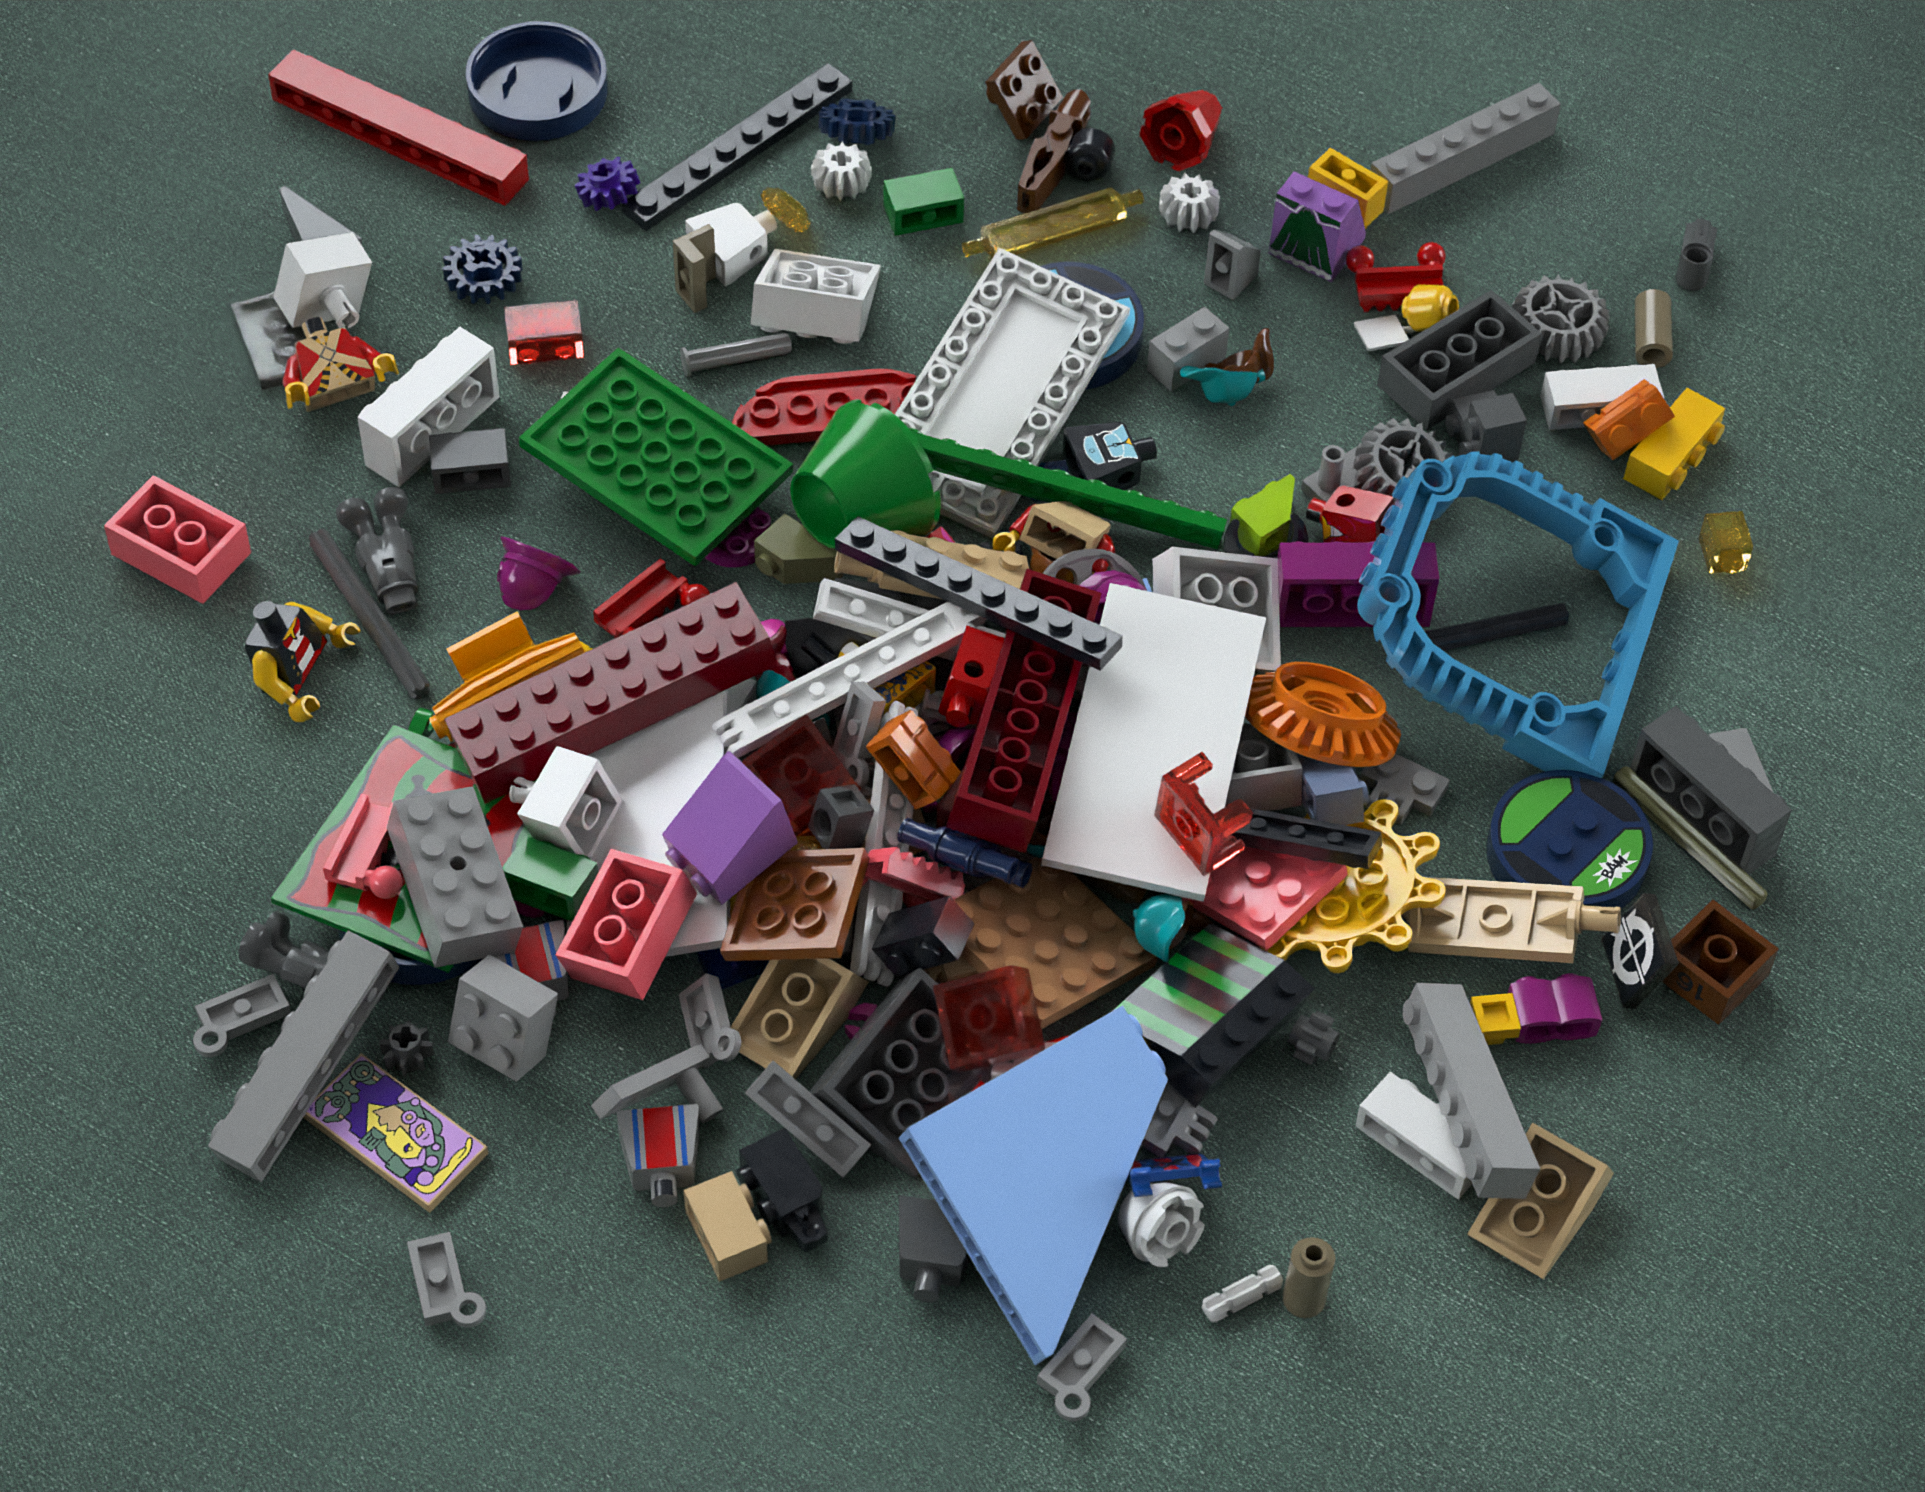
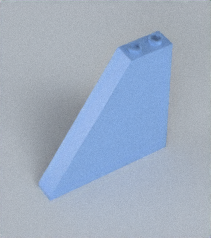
M1123 1006L908 1127L899 1137L900 1142L1035 1366L1051 1356L1055 1351L1168 1081L1165 1075V1065L1161 1057L1155 1051L1149 1049L1142 1038L1143 1031L1140 1023L1132 1014H1128Z

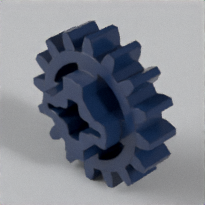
M847 98L840 100L839 105L831 103L829 107L821 108V111H819V129H821L822 134H828L829 138L838 137V141H843L844 144L862 143L870 145L875 143V138L885 140V136H893V132H895V115L893 110H885V106L876 107V102L873 100H851Z
M478 234L475 235L474 242L470 243L463 238L461 239V248L451 246L450 255L443 258L444 282H447L449 292L457 290V297L460 300L467 295L470 296L472 304H475L479 298H484L486 304H490L491 297L493 296L503 300L505 299L504 291L514 293L516 291L515 283H521L522 260L518 256L517 248L515 246L508 248V241L506 239L496 243L494 235H490L487 240H481Z

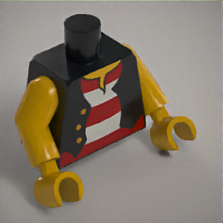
M271 601L260 602L253 610V616L257 622L245 641V649L253 669L254 683L260 688L262 693H267L279 704L283 705L286 703L289 706V716L293 721L305 722L313 718L310 713L318 710L320 703L312 695H305L301 698L296 696L327 643L325 634L330 635V640L336 648H347L355 645V643L349 641L345 633L355 635L360 633V628L352 622L337 626L332 623L333 619L311 607L295 602H287L284 605L275 604Z

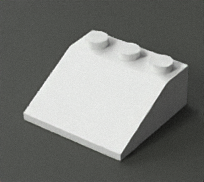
M774 249L754 283L750 325L760 326L763 331L773 333L782 330L793 331L798 336L804 338H815L817 336L831 337L833 341L841 344H850L854 341L859 342L866 327L881 265Z
M1171 547L1152 559L1153 593L1266 617L1255 671L1275 672L1281 666L1277 558Z

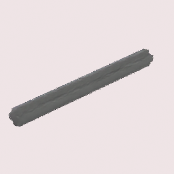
M320 528L317 532H312L309 535L310 546L409 695L414 699L428 695L430 692L429 681L329 532L323 528Z

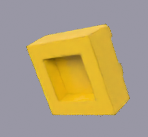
M1512 993L1471 997L1470 1005L1487 1045L1503 1044L1506 1038L1519 1037L1521 1026Z

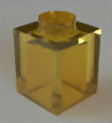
M1743 511L1705 514L1698 538L1708 572L1734 573L1746 570L1754 546Z

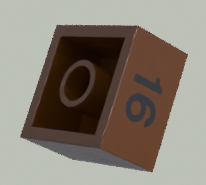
M1712 899L1661 949L1664 963L1653 975L1719 1025L1769 976L1779 948Z

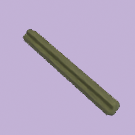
M1624 766L1614 774L1612 783L1630 795L1647 816L1746 906L1755 910L1765 902L1768 895L1767 891L1630 767Z

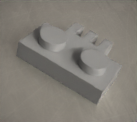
M1395 753L1394 757L1384 764L1365 767L1361 772L1359 781H1364L1366 786L1374 789L1369 796V803L1365 805V808L1368 809L1373 802L1380 799L1392 800L1397 804L1399 810L1395 822L1402 825L1412 808L1431 816L1448 790L1450 779Z
M1167 1082L1141 1146L1160 1158L1167 1152L1171 1143H1174L1190 1154H1199L1203 1147L1201 1142L1207 1140L1210 1134L1208 1129L1214 1127L1217 1118L1199 1105L1195 1108Z

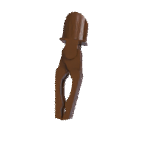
M1082 90L1068 92L1056 111L1050 110L1047 132L1042 138H1036L1031 146L1018 184L1017 210L1024 214L1035 215L1065 175L1066 154L1071 139L1078 131L1086 128L1091 118L1090 99Z

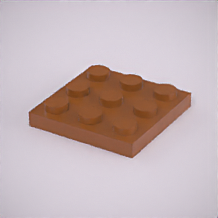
M865 848L787 851L738 892L720 948L725 961L841 958L870 860Z

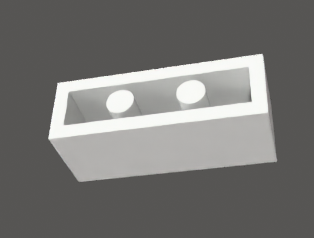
M1655 364L1546 372L1540 398L1549 430L1585 427L1583 424L1585 420L1595 413L1600 414L1602 408L1643 379L1657 387L1664 398Z
M1389 1072L1360 1104L1355 1127L1459 1200L1472 1185V1182L1466 1176L1465 1164L1458 1148L1453 1143L1452 1132L1445 1116L1441 1114L1439 1103H1434L1420 1093L1412 1082L1400 1079L1392 1072Z

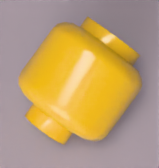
M1416 285L1402 302L1403 317L1407 319L1409 326L1414 331L1419 332L1426 330L1459 310V301L1456 295H1453L1447 286Z

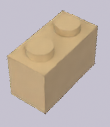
M732 1171L684 1190L685 1212L719 1282L768 1262L767 1245L772 1243L769 1230L763 1219L756 1221L751 1211L754 1208V1202L746 1184L738 1185Z

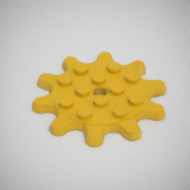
M1380 799L1373 802L1364 812V822L1346 825L1382 832V846L1369 869L1352 868L1346 865L1348 875L1274 943L1267 952L1286 961L1291 954L1301 949L1319 951L1324 966L1330 972L1342 973L1349 968L1352 962V950L1356 946L1364 945L1366 942H1378L1396 952L1405 950L1409 946L1413 935L1411 927L1401 918L1402 914L1413 908L1438 907L1446 895V888L1440 880L1425 878L1416 872L1418 866L1435 858L1440 848L1439 838L1431 832H1421L1412 836H1400L1394 833L1391 827L1394 825L1399 814L1397 804L1388 799ZM1308 813L1304 818L1310 819Z

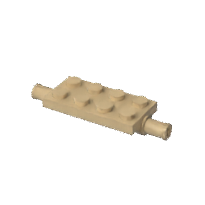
M899 530L891 531L1018 589L1022 583L1026 568L1029 569L1027 556L1019 555L1012 551L1002 552L985 549L975 544L964 545L944 541L937 537L926 538L910 535ZM837 551L834 564L835 573L866 577L868 582L878 583L879 588L941 599Z
M1436 877L1425 878L1437 879L1444 884L1446 895L1442 903L1435 908H1413L1401 916V918L1407 920V923H1410L1413 936L1408 946L1409 952L1574 963L1578 934H1581L1582 930L1619 933V926L1621 925V908L1617 906H1585L1583 904L1584 889L1582 886Z

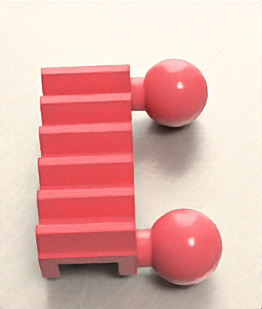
M360 795L323 868L325 880L368 891L370 887L374 895L382 899L393 898L401 891L403 879L400 872L392 866H380L382 853L386 854L388 840L391 841L387 830V823L393 802L387 808L369 803L368 795Z
M899 847L873 849L868 854L870 860L862 886L870 879L902 891L903 903L907 908L947 896L956 899L964 894L965 884L963 872L961 871L951 872L948 866L938 867L937 862H926L925 857H913L912 852L900 853Z

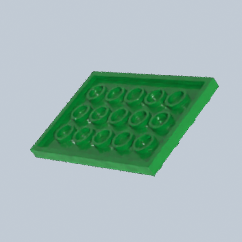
M619 347L519 437L520 448L695 567L793 473V463Z

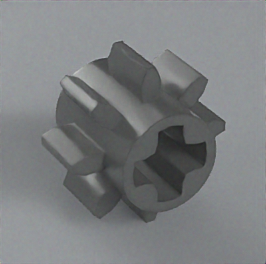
M1316 1011L1315 1014L1312 1013L1310 1018L1300 1015L1288 1039V1043L1297 1048L1293 1057L1309 1065H1312L1313 1062L1316 1063L1318 1058L1327 1061L1332 1055L1340 1037V1033L1331 1028L1335 1019L1320 1011Z
M407 1020L406 1023L395 1027L390 1025L388 1027L389 1039L379 1041L381 1053L385 1055L386 1068L390 1069L395 1066L402 1072L403 1076L418 1069L425 1070V1057L434 1056L433 1044L429 1042L428 1029L426 1027L418 1029L411 1024V1020Z

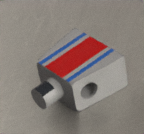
M563 919L522 928L515 952L493 956L557 992V1001L569 997L568 973L555 955L565 937Z
M698 1104L618 1111L619 1139L633 1189L637 1191L651 1190V1201L654 1206L669 1207L676 1204L678 1201L677 1187H688L693 1185L695 1181L700 1136Z

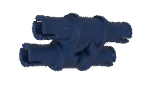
M905 818L899 827L897 834L898 842L928 852L929 857L937 863L981 879L995 877L1003 880L1005 883L1016 884L1021 888H1024L1029 882L1033 869L1032 864L1001 853V849L994 843L947 828L946 826L935 829L927 826L925 823L915 822L910 818Z

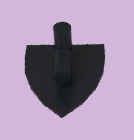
M813 618L785 620V628L787 630L785 644L790 664L798 678L837 659L840 651L846 644L854 642L860 647L869 642L853 630Z

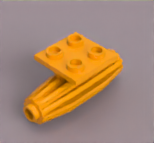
M516 611L446 648L464 683L432 707L435 715L430 717L429 720L439 739L447 736L450 742H453L444 718L585 653V650L575 632L535 645L520 615Z

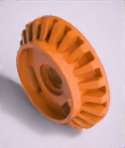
M1289 662L1279 666L1275 672H1267L1265 675L1253 677L1245 717L1252 726L1275 743L1318 761L1349 767L1377 766L1390 761L1394 757L1400 743L1401 730L1397 728L1395 719L1386 711V702L1382 695L1362 679L1340 669L1312 662Z

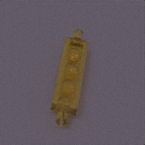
M1110 187L982 226L981 238L963 242L962 250L965 257L984 251L994 257L999 248L1014 255L1124 222L1126 208L1143 204L1144 196L1140 189L1119 194Z

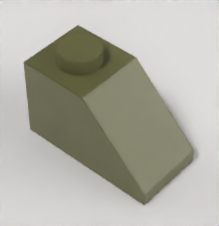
M785 513L754 540L755 565L763 574L773 576L783 584L821 582L824 578L835 581V578L843 577V573L834 572L837 551L818 542L802 524Z

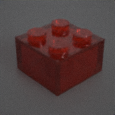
M807 714L741 761L782 800L795 836H798L808 828L820 789L855 784L859 790L862 789L821 730Z
M1009 965L933 985L950 1069L972 1071L1038 1054L1046 1049L1028 968Z

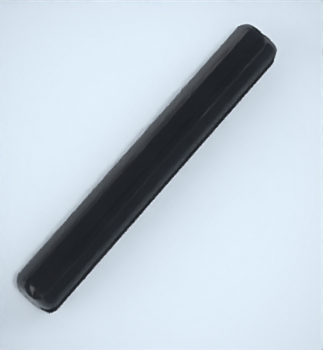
M1556 603L1428 630L1425 633L1433 644L1444 651L1566 625L1569 613L1564 603Z

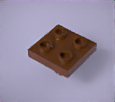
M1033 40L1022 41L985 81L989 102L993 105H998L1016 140L1027 139L1050 113V110H1053L1063 98Z

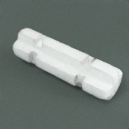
M1268 1265L1258 1270L1257 1276L1250 1274L1223 1288V1294L1220 1295L1216 1292L1204 1298L1202 1309L1209 1321L1217 1322L1227 1317L1229 1310L1234 1313L1263 1298L1262 1293L1265 1292L1269 1295L1280 1289L1283 1278L1274 1265Z

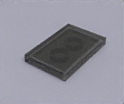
M274 293L231 304L233 315L262 390L283 385L282 381L287 360L295 354V343L307 339L302 326L292 328L273 298Z

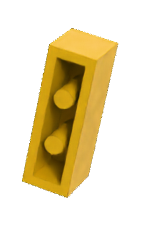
M1686 388L1670 407L1675 417L1638 444L1629 455L1624 480L1660 500H1663L1671 489H1679L1686 478L1688 468L1690 466L1695 468L1699 465L1705 455L1708 444L1715 445L1725 429V425L1721 424L1725 408L1689 388Z

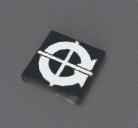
M1643 893L1621 917L1619 933L1607 932L1601 938L1623 1008L1636 1009L1679 964L1656 894Z

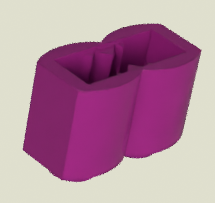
M1568 973L1550 981L1527 976L1510 984L1508 993L1513 994L1521 1026L1519 1037L1515 1038V1042L1532 1044L1554 1039L1578 1040L1597 1036L1602 1023V1017L1591 977Z

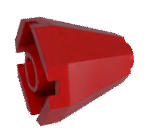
M1205 90L1170 96L1150 105L1144 111L1143 119H1146L1145 124L1141 126L1140 137L1154 161L1163 164L1164 160L1175 164L1171 169L1180 172L1201 163L1207 157L1220 121L1222 106L1214 94Z

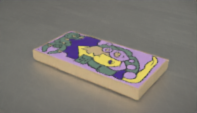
M362 1053L315 1098L304 1115V1119L429 1213L488 1155V1148L485 1144Z

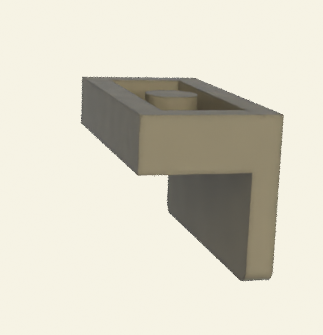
M710 224L673 240L675 291L694 313L707 308L706 282L716 277L714 229Z

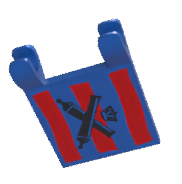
M1202 1153L1134 1161L1126 1179L1131 1184L1135 1197L1153 1195L1150 1182L1200 1176L1204 1190L1222 1188V1181H1220L1219 1177L1220 1160H1209Z

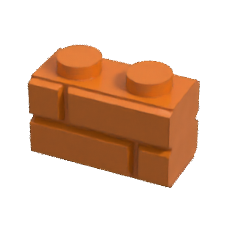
M1643 379L1602 408L1600 414L1595 413L1585 420L1583 424L1599 449L1610 459L1615 460L1673 419L1675 415L1657 387Z
M912 710L889 720L865 746L916 810L940 799L961 774V771L954 764L951 754L939 745L928 731L926 722L916 716Z

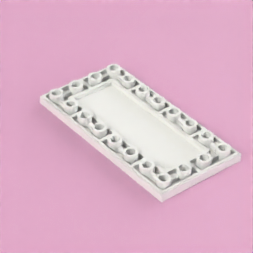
M999 248L895 415L908 428L919 430L924 435L938 439H952L963 446L977 450L988 449L999 456L1013 460L1024 459L1035 466H1039L1127 320L1130 308ZM932 471L928 474L933 492L940 491V514L992 539L999 533L1021 496L1020 494L937 471Z
M1110 583L1100 625L1122 635V648L1101 671L1089 666L1041 865L1204 902L1266 617Z
M726 690L587 755L599 760L623 800L590 858L598 863V871L602 867L610 849L673 867L665 856V852L669 849L662 833L722 756L728 752L727 747H724L720 741L721 735H716L712 729L715 721L727 715ZM684 869V873L686 874L687 878L692 884L690 880L692 875L686 869ZM692 884L697 895L665 957L721 948L731 917L730 899L721 905L711 894L704 897ZM567 920V932H568V930H569V928H570V926H571V924H572V922H571V921H568V920Z

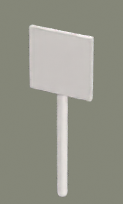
M1396 315L1354 322V326L1367 351L1399 346L1409 340L1406 334L1419 332L1414 331L1410 326L1402 327Z

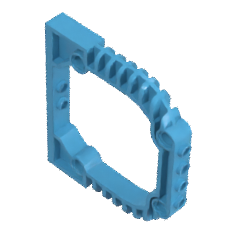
M1469 452L1466 455L1456 457L1453 455L1443 462L1436 459L1421 461L1408 478L1402 476L1392 493V497L1396 499L1395 505L1392 504L1388 508L1381 522V525L1386 527L1385 531L1379 534L1370 551V554L1375 556L1374 560L1367 564L1359 579V583L1364 586L1357 603L1358 612L1363 620L1373 625L1376 642L1381 640L1387 654V664L1391 669L1396 668L1403 677V683L1409 689L1414 687L1422 693L1423 699L1428 702H1437L1448 713L1455 712L1463 716L1464 721L1471 725L1474 723L1480 725L1491 736L1496 734L1504 738L1505 742L1502 749L1545 772L1553 770L1580 771L1601 778L1604 775L1679 541L1601 498L1591 505L1583 501V496L1577 492L1572 495L1563 490L1562 484L1558 482L1552 484L1543 479L1542 473L1538 471L1532 473L1523 468V463L1517 460L1512 463L1502 459L1501 454L1484 455L1479 454V452ZM1457 497H1477L1497 504L1572 546V554L1577 563L1588 570H1598L1610 588L1615 601L1629 609L1623 629L1618 632L1611 646V649L1615 651L1614 656L1607 663L1602 673V679L1606 681L1599 701L1594 700L1585 704L1564 706L1556 696L1547 692H1539L1529 699L1453 659L1432 643L1417 622L1415 616L1420 605L1421 594L1417 582L1411 575V571L1430 521L1441 517Z

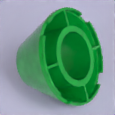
M861 399L849 401L836 410L794 475L790 485L792 503L803 526L818 542L835 549V538L857 516L889 531L899 530L910 535L924 537L937 525L941 509L940 491L933 492L928 475L934 471L917 438L887 408L877 403L870 406L862 404Z

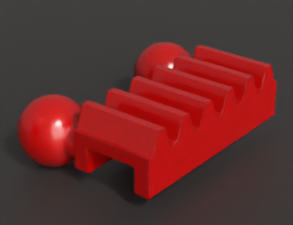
M1428 242L1423 244L1417 252V261L1420 266L1372 268L1375 260L1373 252L1366 246L1358 245L1348 251L1346 265L1351 272L1355 273L1359 304L1364 312H1368L1372 306H1376L1378 311L1382 312L1387 305H1391L1392 310L1397 311L1400 305H1402L1404 298L1408 297L1410 291L1416 285L1444 286L1442 265L1445 262L1446 254L1440 244Z
M660 558L593 611L594 622L614 638H617L653 621L655 616L658 618L662 617L666 607L670 610L674 608L677 598L681 600L683 607L709 595L710 591L701 584L690 585L688 579L683 575L680 578L675 577L666 570V562Z

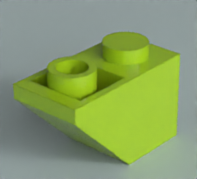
M1291 474L1278 481L1268 483L1262 491L1250 498L1239 500L1231 509L1230 522L1233 519H1238L1240 522L1238 528L1239 542L1246 550L1254 553L1255 556L1269 555L1279 549L1280 543H1287L1295 478Z

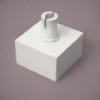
M353 232L287 243L273 298L292 328L302 326L305 321L314 317H321L324 322L335 320L339 328H345V324L347 328H351L359 320V311L372 261Z
M556 746L536 782L526 780L523 777H517L514 783L520 785L521 788L511 785L509 790L510 801L523 804L517 814L534 839L548 841L558 848L574 854H582L589 858L592 857L623 802L598 759Z

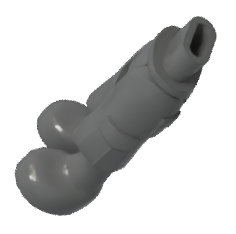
M398 487L384 488L374 497V509L384 531L381 536L375 533L371 509L364 499L357 497L346 499L336 509L339 523L358 536L359 541H357L354 550L359 565L368 575L378 601L385 604L386 611L390 615L414 609L417 606L415 595L418 592L411 534L404 528H400V521L407 510L408 499L405 492Z
M274 911L267 919L265 925L259 922L253 923L246 931L239 947L238 957L242 963L255 969H263L279 974L281 979L306 988L314 976L320 974L326 965L329 953L327 949L308 940L304 941L301 948H299L288 939L291 925L289 917L284 913ZM385 991L383 992L382 996L380 997L377 1003H379L382 1000Z

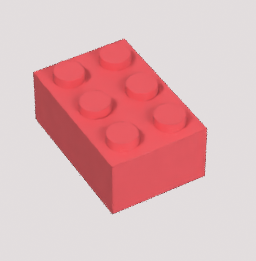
M154 475L104 525L111 555L202 604L251 554L245 523Z
M610 849L555 955L572 979L644 1000L697 893L682 869Z

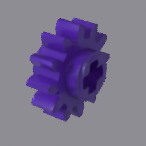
M616 157L613 161L602 158L600 162L594 165H587L588 173L578 174L580 182L575 184L576 191L584 207H589L593 204L595 211H599L602 207H608L612 210L620 203H628L627 195L638 193L636 185L640 184V179L630 160L622 163L620 157Z

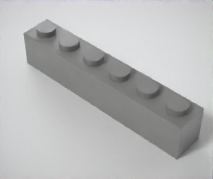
M1537 83L1372 162L1370 171L1388 181L1384 211L1387 214L1393 213L1555 134L1561 103L1540 83Z
M349 930L341 941L339 940L334 943L328 953L326 965L320 974L314 976L307 984L302 1002L296 1011L290 1012L284 1019L281 1026V1034L272 1047H268L260 1056L257 1065L258 1069L249 1083L243 1084L238 1090L233 1108L225 1119L220 1120L215 1125L208 1147L220 1161L259 1182L263 1181L400 968L391 952Z
M1416 983L1410 998L1403 1005V1020L1409 1026L1415 1041V1050L1422 1058L1427 1071L1428 1082L1435 1090L1441 1114L1445 1116L1452 1132L1453 1143L1461 1154L1465 1164L1466 1176L1471 1180L1478 1198L1526 1199L1540 1171V1167L1463 986L1460 984Z

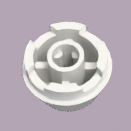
M1162 1180L1150 1182L1151 1189L1153 1190V1195L1135 1197L1133 1190H1131L1123 1201L1118 1215L1119 1227L1134 1255L1139 1260L1150 1262L1157 1267L1168 1266L1167 1259L1173 1257L1179 1251H1182L1185 1255L1188 1254L1196 1245L1205 1226L1199 1220L1200 1209L1204 1208V1205L1197 1200L1195 1192L1189 1187Z

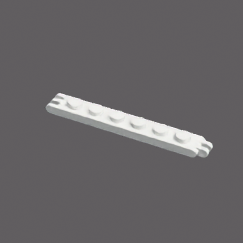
M946 602L718 719L713 723L712 729L716 735H721L720 741L724 747H729L727 751H730L739 758L846 703L851 682L865 681L871 688H875L960 644L966 626L976 628L983 624L986 619L950 602Z
M894 701L889 708V712L883 715L880 729L892 718L909 710H912L918 716L917 709L910 706L905 708L903 703ZM876 761L870 804L874 809V813L867 831L865 850L869 854L870 850L899 847L900 853L908 852L909 845L898 842L897 834L905 818L912 819L913 806ZM868 879L865 885L861 887L859 894L850 971L858 976L864 974V978L871 981L877 979L878 984L887 987L891 984L894 974L871 949L888 913L902 909L903 892Z

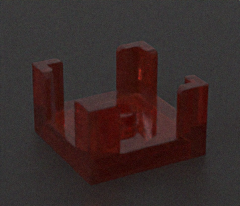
M1200 752L1162 776L1154 816L1201 874L1205 876L1244 851L1245 843L1243 840H1237L1234 836L1230 835L1251 822L1253 812L1242 799H1237L1218 812L1212 813L1198 793L1199 787L1195 782L1190 784L1213 769L1211 761L1203 752Z

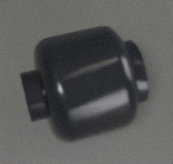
M1085 128L1078 131L1071 139L1066 154L1068 169L1074 176L1082 180L1095 181L1103 178L1110 170L1114 158V142L1107 133L1100 129Z

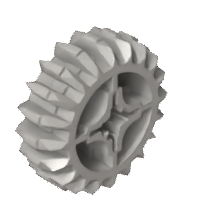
M1558 274L1554 280H1550L1546 276H1543L1540 282L1531 280L1527 287H1521L1515 301L1512 303V308L1542 333L1537 355H1544L1546 362L1550 358H1557L1560 364H1562L1565 358H1569L1576 363L1580 356L1589 358L1592 351H1598L1604 337L1607 336L1610 316L1609 310L1606 309V300L1599 298L1598 290H1588L1587 282L1577 284L1574 282L1573 277L1567 281L1562 280Z
M1393 418L1386 425L1380 422L1375 425L1373 430L1366 432L1363 436L1362 443H1359L1355 450L1356 458L1353 461L1352 468L1358 472L1355 475L1354 482L1364 484L1362 490L1392 496L1401 477L1408 478L1421 461L1436 459L1443 462L1453 454L1443 452L1446 447V441L1437 442L1434 439L1436 430L1429 433L1423 431V422L1417 424L1416 427H1412L1408 418L1403 420L1400 425Z

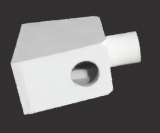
M733 203L685 220L686 234L707 224L713 227L715 235L716 277L725 287L766 258L768 255L767 234L777 229L776 220L770 211L766 210L753 217L739 203Z

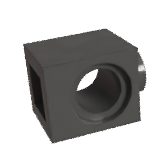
M855 784L820 789L808 828L823 849L862 848L874 809Z

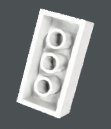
M459 327L450 336L444 337L426 357L419 359L402 378L390 384L386 392L372 404L366 405L357 416L365 466L400 487L431 459L429 435L461 432L499 398L494 347Z

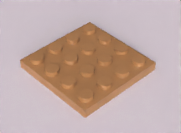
M1035 857L1027 861L1032 864L1033 869L1029 882L1024 888L994 878L953 900L974 922L973 929L962 950L961 956L1039 1031L1155 967L1158 957L1145 950L1136 939L1135 932L1072 872L1041 865L1042 858Z

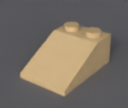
M829 958L770 960L731 1025V1028L737 1030L741 1036L739 1053L764 1068L773 1060L796 1079L846 1021L850 1010L854 1008L869 982Z
M1532 1123L1526 1136L1540 1171L1526 1199L1488 1198L1467 1235L1544 1279L1594 1209L1614 1172L1603 1162Z

